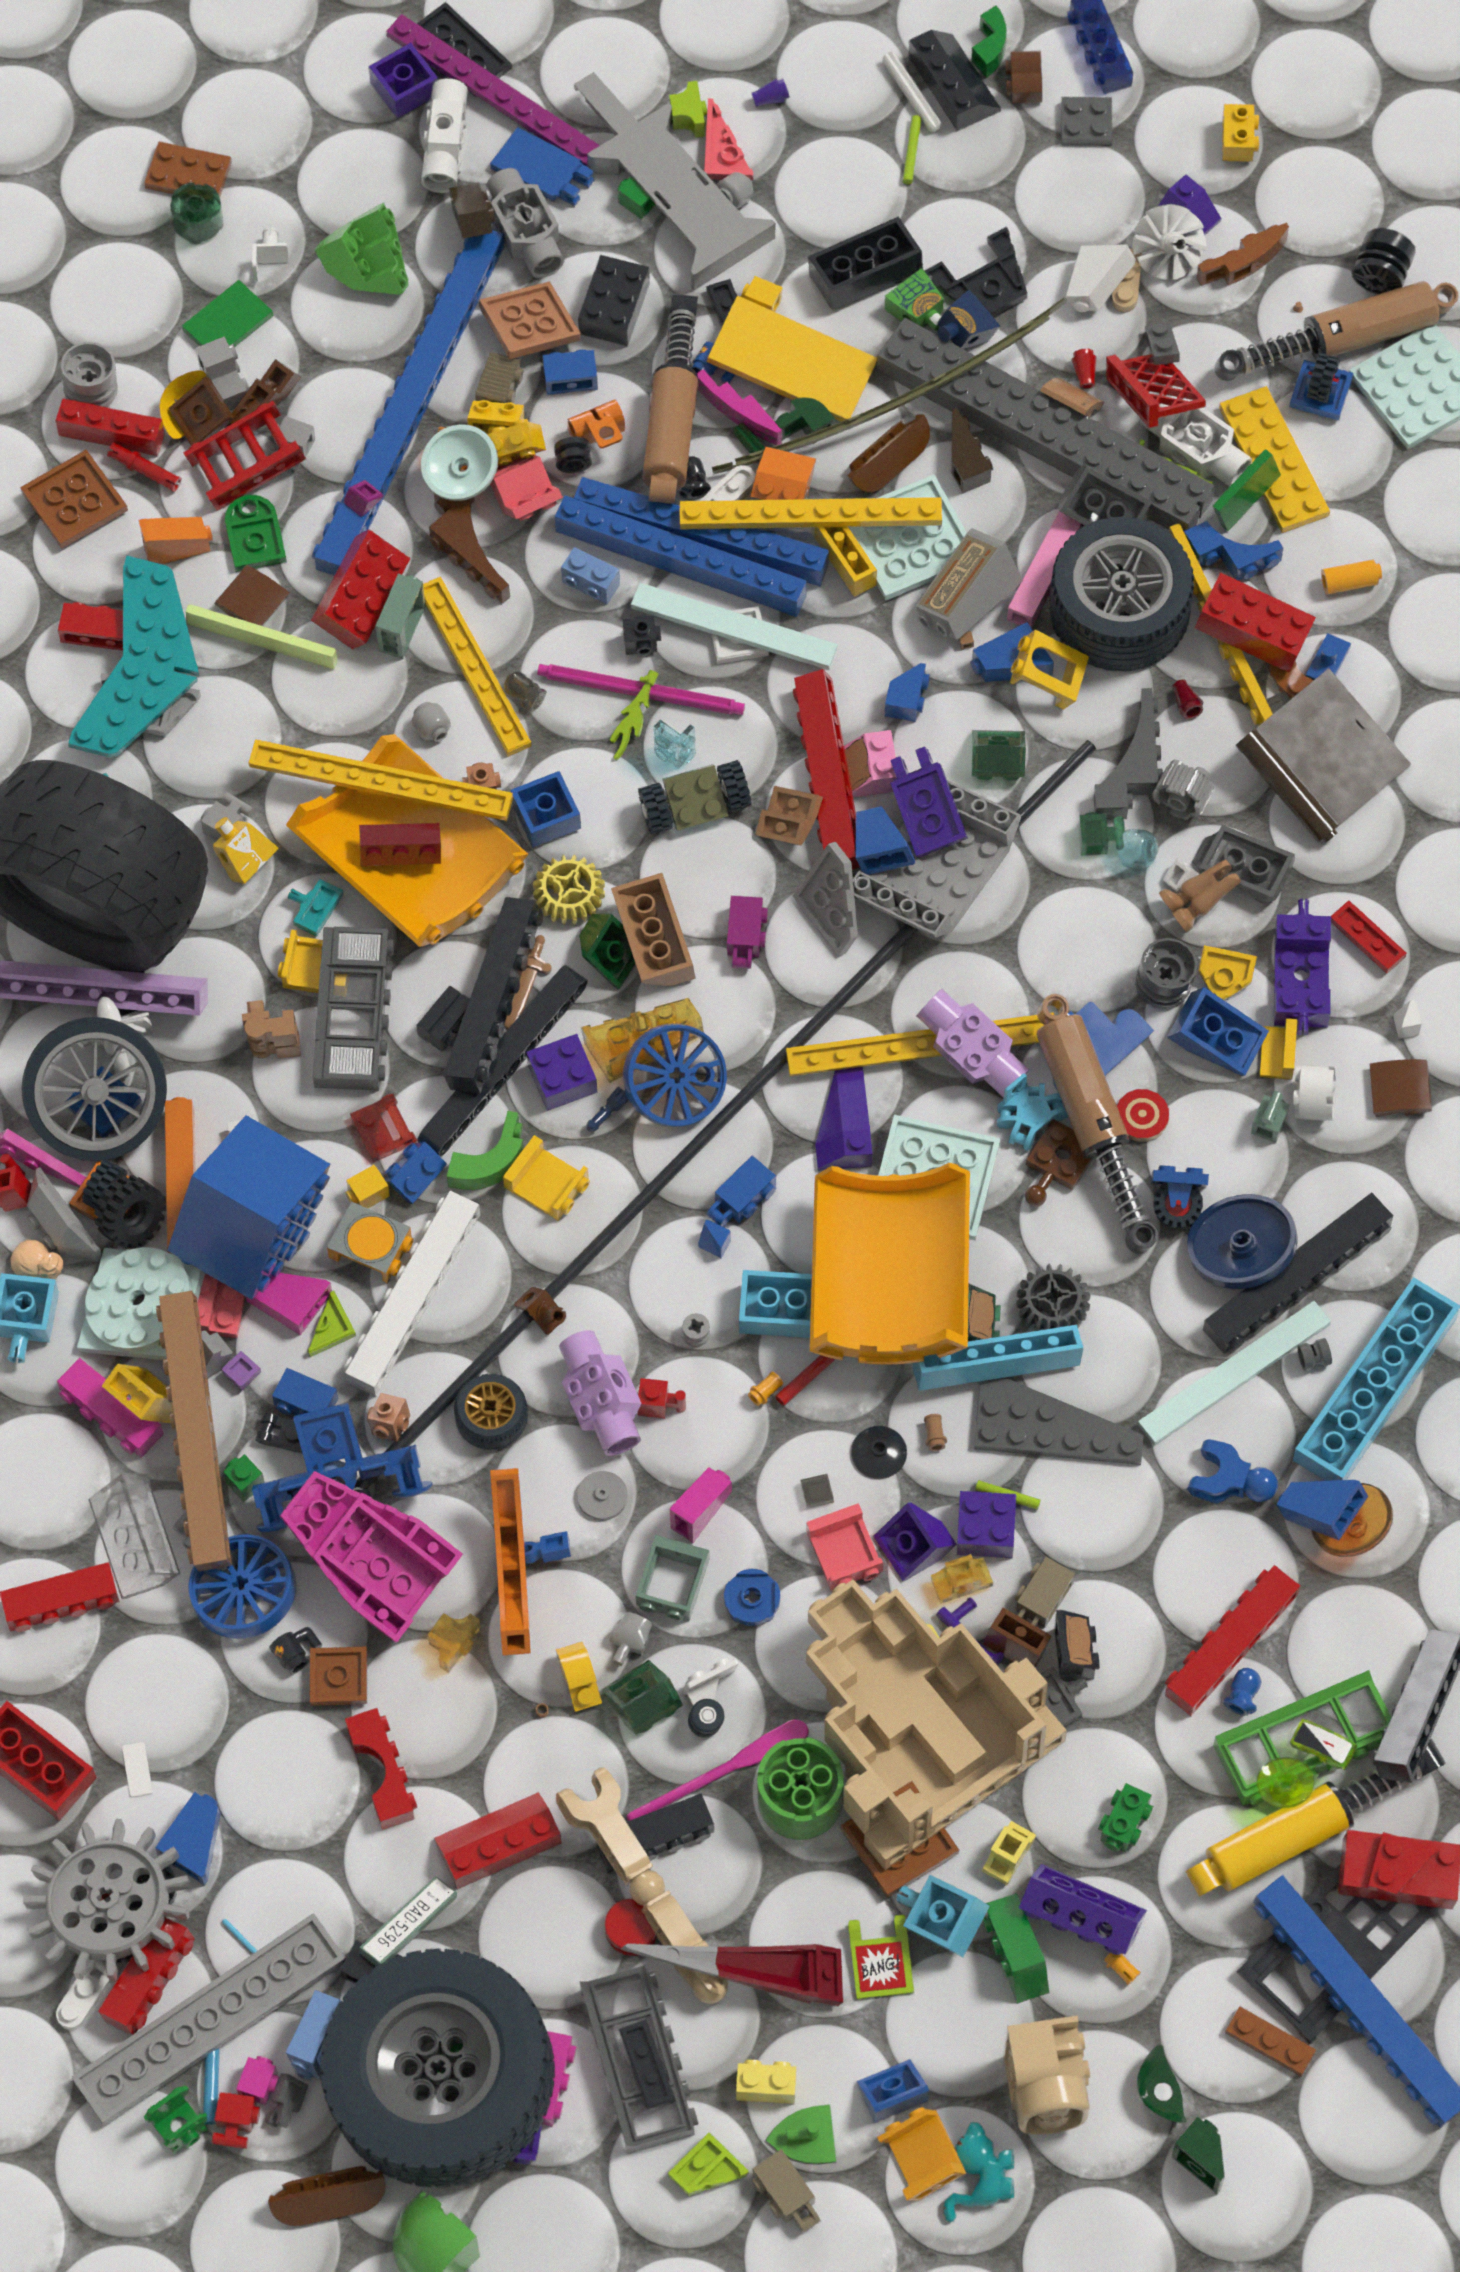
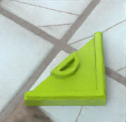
M334 1290L330 1292L326 1307L316 1327L310 1348H308L310 1357L356 1336V1332Z

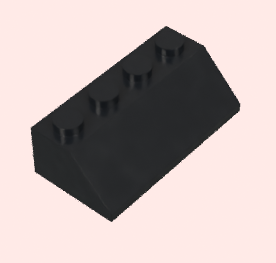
M929 30L909 39L910 60L956 131L1001 112V107L953 34Z

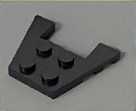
M1007 226L987 236L988 245L998 257L992 262L958 280L953 277L942 261L924 270L938 290L954 301L970 290L993 317L1027 299L1026 286L1020 266L1017 263L1015 249L1011 243Z

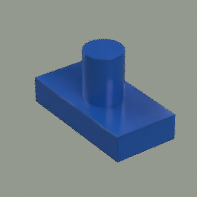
M1327 633L1305 676L1315 680L1328 668L1336 676L1351 648V643Z

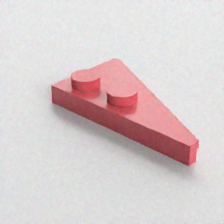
M708 99L704 171L710 179L722 180L734 172H739L753 181V170L747 165L741 148L737 146V140L729 125H726L721 116V110L714 103L713 99Z

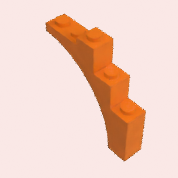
M519 1469L490 1470L502 1656L531 1654Z

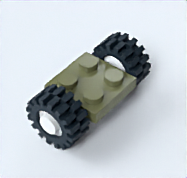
M738 760L718 765L717 772L715 765L711 764L662 778L667 800L660 783L638 788L641 809L651 834L672 829L671 814L675 829L678 831L727 817L728 813L725 803L730 812L749 807L752 804L745 773Z

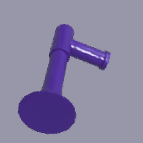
M969 1597L967 1601L952 1613L946 1607H942L936 1616L947 1627L952 1626L955 1628L961 1623L960 1619L971 1610L977 1608V1604ZM979 1643L998 1666L1004 1654L1002 1652L994 1654Z

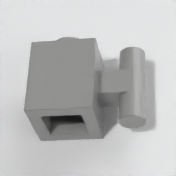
M285 416L282 423L278 424L287 442L292 443L296 441L305 457H307L315 441L314 426ZM271 449L269 451L268 456L273 454L277 450ZM300 463L294 466L293 468L297 469Z
M228 792L222 798V802L229 805L228 807L216 801L201 816L203 833L216 841L221 835L214 826L220 819L227 817L233 824L236 821H243V817L239 815L240 813L250 817L254 811L253 807Z

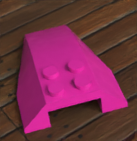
M314 1471L281 1513L280 1517L349 1606L388 1638L397 1643L414 1621L412 1619L440 1580L450 1573L463 1553L420 1519L406 1515L392 1506L384 1505L371 1499L372 1497L360 1494L349 1489L348 1486Z

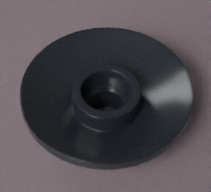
M872 1426L857 1435L852 1444L851 1455L854 1465L862 1474L874 1479H885L895 1475L902 1469L907 1458V1447L904 1439L897 1431L886 1426ZM877 1445H881L885 1449L882 1452H877L874 1448Z

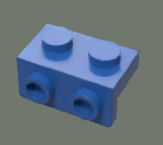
M426 1142L409 1144L402 1152L403 1158L398 1163L395 1162L389 1166L384 1173L386 1175L384 1180L388 1186H391L408 1204H413L447 1165Z

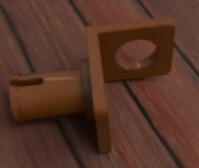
M531 1287L514 1303L515 1308L527 1311L544 1334L547 1335L566 1319V1311H562L563 1308L558 1307L548 1292L540 1288Z

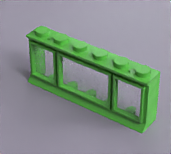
M1367 1670L1216 1735L1213 1746L1242 1805L1244 1806L1248 1803L1256 1805L1266 1800L1267 1795L1274 1792L1282 1794L1293 1787L1292 1784L1301 1780L1303 1783H1307L1319 1776L1318 1773L1327 1769L1329 1772L1341 1768L1345 1761L1352 1758L1355 1761L1365 1758L1370 1754L1369 1751L1380 1746L1383 1730L1386 1726L1388 1727L1392 1717L1372 1680L1370 1670ZM1306 1722L1351 1743L1352 1746L1344 1762L1340 1763L1317 1750L1295 1742L1294 1738L1302 1723Z

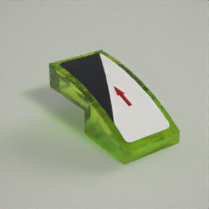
M1301 1719L1289 1742L1292 1748L1315 1755L1320 1762L1342 1770L1347 1768L1357 1748V1744L1305 1719Z

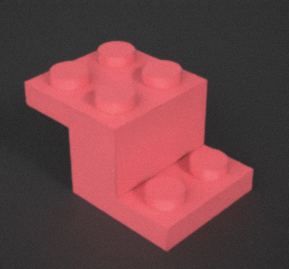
M536 455L527 459L513 460V463L509 465L497 466L496 474L489 484L494 491L502 513L514 519H519V521L532 517L535 510L540 508L546 510L557 504L556 501L563 498L559 488L551 485L542 460Z

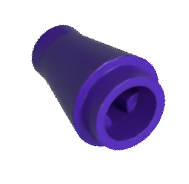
M777 78L751 93L756 107L785 102V99L790 98L784 79L777 80Z

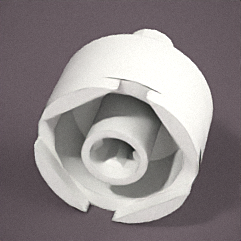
M1296 1066L1295 1082H1297V1090H1294L1295 1118L1301 1120L1333 1121L1336 1097L1335 1083H1333V1081H1336L1335 1066Z

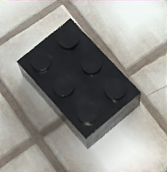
M600 255L578 316V328L581 335L624 346L629 345L650 284L648 266Z

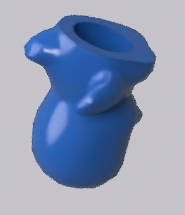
M1242 1668L1236 1672L1230 1686L1231 1693L1223 1700V1704L1230 1711L1243 1716L1256 1712L1257 1706L1253 1703V1697L1259 1691L1262 1683L1258 1672L1251 1668Z

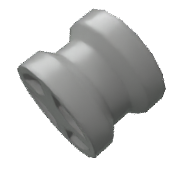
M698 1313L690 1314L684 1319L682 1325L684 1341L693 1347H700L706 1344L710 1337L708 1319Z

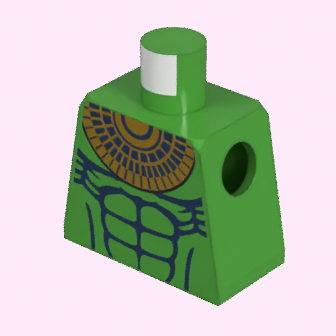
M921 268L885 295L884 309L901 322L906 318L921 327L928 324L934 331H938L940 328L938 321L942 317L940 314L943 312L944 299Z

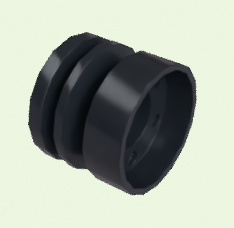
M1374 228L1368 231L1351 270L1352 278L1363 289L1374 294H1382L1402 288L1407 277V271L1416 254L1414 244L1405 235L1395 230Z

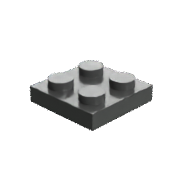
M1061 97V145L1112 146V97Z

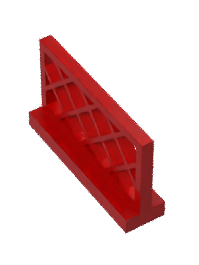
M1116 354L1106 356V379L1148 428L1158 426V418L1206 407V400L1173 363L1154 365L1152 364L1154 362L1151 354L1123 361ZM1146 370V371L1155 372V374L1147 373V372H1144V371ZM1162 374L1171 375L1172 377L1162 376ZM1138 379H1140V380H1145V381H1149V382H1148V383H1146V382H1141V381H1139ZM1155 383L1166 384V386L1156 385ZM1173 386L1181 387V388H1183V390H1181V389H1176V388H1172V387H1173ZM1149 391H1150V392H1155V393H1160V394H1159V395L1150 394ZM1166 395H1170V396H1175V397H1177V398L1175 399V398H1170V397H1165V396H1166ZM1164 404L1169 406L1161 408L1159 405Z

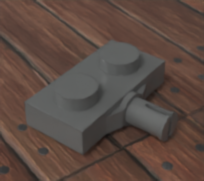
M1054 1667L1041 1673V1676L1048 1683L1045 1705L1063 1727L1080 1719L1083 1713L1075 1702L1074 1694L1088 1687L1084 1678L1080 1677L1068 1685L1059 1677Z

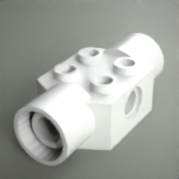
M441 79L433 84L430 109L427 110V124L429 126L428 131H425L424 134L426 152L424 154L421 183L426 189L438 193L449 192V188L456 187L458 172H461L468 89L465 84L454 79Z
M1160 404L1159 406L1162 408L1169 405ZM1205 408L1158 418V426L1148 428L1142 420L1140 421L1142 426L1160 438V452L1177 464L1197 472V475L1202 478L1213 475L1230 487L1252 463L1250 456L1232 444L1234 429Z

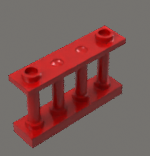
M273 401L260 405L254 412L206 440L193 444L187 451L183 452L192 467L199 464L212 486L211 490L206 492V495L217 511L306 460L297 442L288 443L275 420L281 416V413ZM264 425L268 427L279 447L278 451L269 456L264 454L253 434L254 431ZM242 438L245 439L257 461L256 464L247 469H243L230 446ZM219 451H222L234 473V476L225 482L220 481L208 460L209 457Z

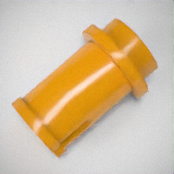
M772 1371L757 1386L750 1388L748 1396L757 1406L766 1404L767 1398L784 1383L780 1376Z
M1109 1953L1104 1959L1107 1963L1106 1967H1111L1127 1985H1130L1136 1979V1976H1139L1141 1973L1122 1953L1120 1955Z

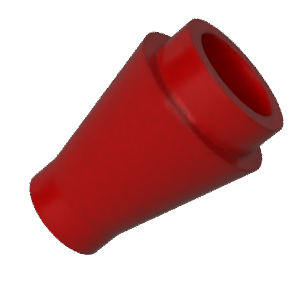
M1092 349L1076 350L1073 352V358L1071 359L1080 388L1089 389L1095 386L1097 356Z

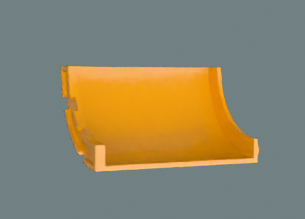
M395 734L381 736L362 760L367 763L443 778ZM337 785L332 788L331 792L333 794L324 799L322 796H319L309 802L299 804L286 824L289 829L419 947L428 944L434 945L441 938L462 926L470 918H477L483 912L484 906L504 887L513 875H517L525 865L523 861L528 856L524 849L488 817ZM440 823L441 864L360 865L359 825Z
M947 1163L929 1171L909 1175H866L843 1170L836 1166L828 1167L815 1175L810 1352L837 1360H842L843 1356L858 1358V1363L892 1365L923 1362L924 1356L934 1354L941 1358L968 1347L970 1171L959 1167L957 1164Z

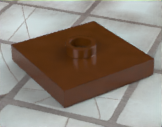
M204 377L168 408L191 446L218 433L235 419L209 377Z

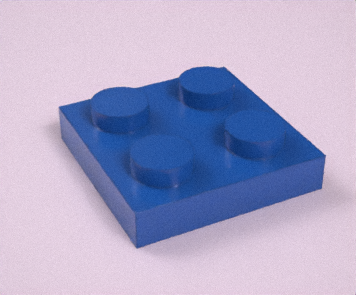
M102 1065L97 1069L96 1076H100L104 1070ZM108 1071L103 1080L110 1078L113 1074ZM118 1079L107 1086L126 1085ZM74 1092L67 1100L77 1096L81 1092ZM109 1092L110 1096L133 1109L142 1102L141 1097L135 1092ZM84 1099L67 1108L76 1115ZM107 1099L104 1101L117 1126L130 1114V1112ZM88 1104L80 1119L92 1128V1105ZM99 1104L96 1105L95 1132L101 1137H107L115 1128L102 1105Z

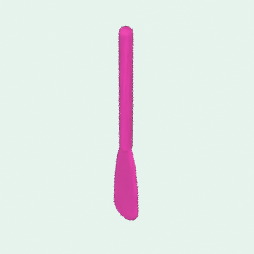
M793 1719L787 1721L743 1748L731 1760L629 1812L626 1817L627 1821L664 1808L736 1769L761 1762L767 1751L780 1741L800 1738L807 1739L809 1735L808 1726L801 1720Z

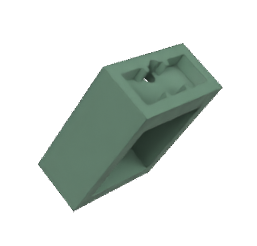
M397 575L376 624L379 652L401 659L406 654L426 607L423 581H420L415 576Z
M655 1535L636 1593V1605L640 1606V1609L645 1612L655 1613L658 1611L665 1613L667 1617L673 1620H690L710 1560L709 1550ZM659 1556L698 1567L685 1606L647 1595Z

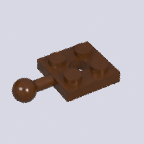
M1055 1119L1051 1121L1026 1159L1025 1165L1043 1174L1037 1185L1030 1186L1025 1192L1026 1202L1033 1207H1039L1045 1203L1047 1198L1046 1190L1053 1180L1073 1191L1094 1157L1084 1158L1073 1129ZM1059 1150H1066L1070 1153V1157L1068 1159H1060L1055 1153Z

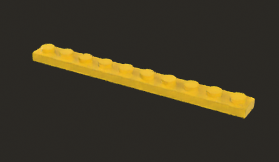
M941 497L680 501V529L942 525Z
M1180 524L1170 526L1169 533L1183 546V550L1187 552L1188 558L1191 561L1194 575L1193 595L1198 600L1197 605L1201 613L1212 589ZM1217 639L1220 655L1223 660L1227 659L1230 665L1229 672L1233 681L1238 682L1241 698L1244 703L1248 702L1251 708L1250 715L1255 725L1258 724L1260 726L1273 713L1242 650Z
M257 739L254 741L248 762L251 768L504 821L508 819L513 800V793Z
M1037 1015L993 1020L1012 1039L1011 1047L1039 1043L1036 1035L1037 1030L1044 1025L1040 1023ZM930 1029L786 1048L790 1077L940 1057L942 1055L933 1048L936 1034Z

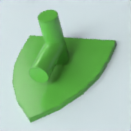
M830 2104L804 2108L787 2116L773 2129L766 2141L777 2151L782 2149L785 2155L792 2160L807 2164L836 2162Z

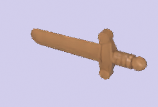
M543 935L536 936L534 948L531 949L528 955L527 968L522 972L519 991L515 993L512 1001V1012L507 1016L504 1024L507 1028H510L522 1014L537 972L550 974L552 971L551 965L540 959L543 944L545 943Z

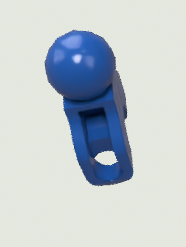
M1207 1439L1203 1441L1201 1446L1202 1456L1205 1460L1218 1465L1219 1470L1211 1477H1192L1187 1487L1192 1496L1211 1503L1223 1502L1233 1496L1243 1498L1244 1494L1255 1502H1266L1272 1499L1277 1492L1278 1480L1275 1474L1266 1467L1251 1469V1463L1242 1461L1237 1450L1231 1444Z

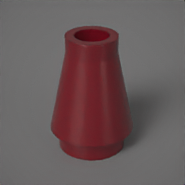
M1186 680L1176 681L1172 688L1175 693L1179 714L1186 719L1198 717L1203 712L1202 699L1188 685Z

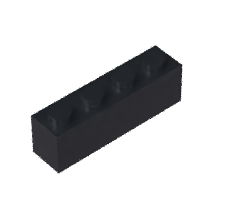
M702 1793L626 1822L650 1861L657 1858V1854L664 1851H678L684 1847L685 1843L690 1841H704L714 1832V1822ZM595 1840L607 1872L615 1871Z

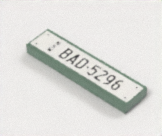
M435 1876L359 1947V1953L376 1967L382 1963L384 1965L387 1964L389 1959L394 1958L457 1898V1892Z

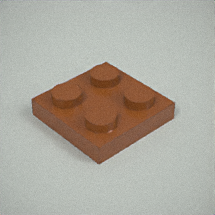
M367 1647L310 1648L311 1706L367 1704Z

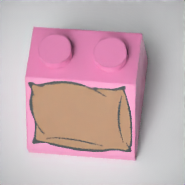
M891 730L865 733L844 746L853 797L893 792L890 782H893V779L897 777L891 763V759L896 758Z

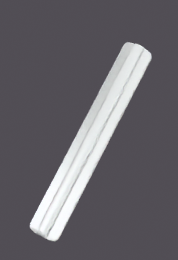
M892 51L884 54V65L917 114L921 117L927 129L932 133L941 128V121L896 54Z

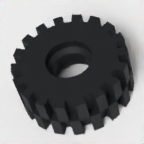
M129 1175V1179L125 1176L120 1177V1183L114 1180L110 1183L112 1188L110 1190L105 1188L102 1192L105 1196L97 1201L100 1208H96L94 1214L98 1216L94 1221L98 1226V1231L113 1243L124 1249H127V1247L135 1249L136 1244L139 1246L145 1245L146 1238L149 1240L154 1238L155 1236L152 1234L154 1230L159 1232L161 1228L158 1225L159 1221H164L165 1215L162 1214V1211H166V1205L162 1203L165 1201V1198L157 1188L140 1177L137 1178L134 1175ZM133 1205L130 1214L124 1218L127 1209Z

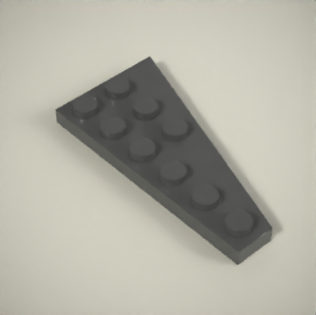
M1005 1377L980 1381L974 1449L1141 1465L1144 1435Z

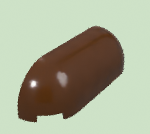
M924 414L915 415V420L905 424L902 420L899 421L854 459L849 465L851 471L847 474L852 484L866 492L877 491L914 461L925 450L930 438V427Z
M366 2166L346 2168L284 2183L282 2185L283 2190L275 2196L270 2195L268 2203L272 2215L279 2222L289 2226L308 2225L370 2210L384 2196L386 2188L385 2179L381 2171L377 2173L366 2171Z

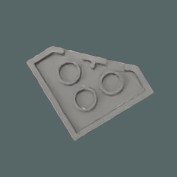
M833 842L826 846L793 897L839 956L847 953L858 937L851 861L838 844Z

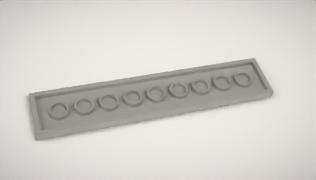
M313 1913L83 2068L71 2078L105 2126L207 2057L211 2052L217 2050L341 1966L346 1958Z

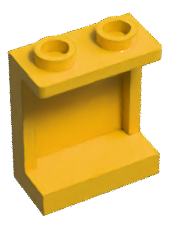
M291 929L290 938H285L283 944V953L286 954L285 961L280 962L278 967V978H281L283 988L319 993L323 940L300 937L297 934V930ZM334 974L333 996H347L350 974Z

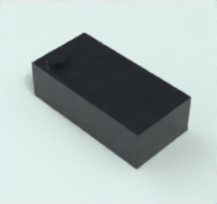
M896 217L808 256L809 276L831 309L836 310L908 278L921 268L923 269L922 250L901 219Z

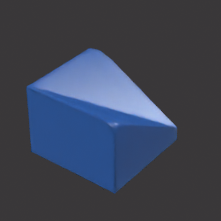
M706 1220L698 1247L722 1258L731 1242V1231L710 1220Z

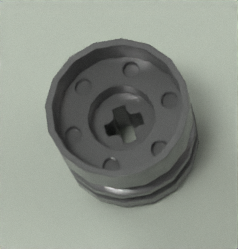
M1172 938L1158 939L1149 944L1143 952L1135 980L1137 993L1143 1001L1161 1009L1174 1008L1183 1003L1190 993L1197 971L1198 963L1195 953L1187 944Z

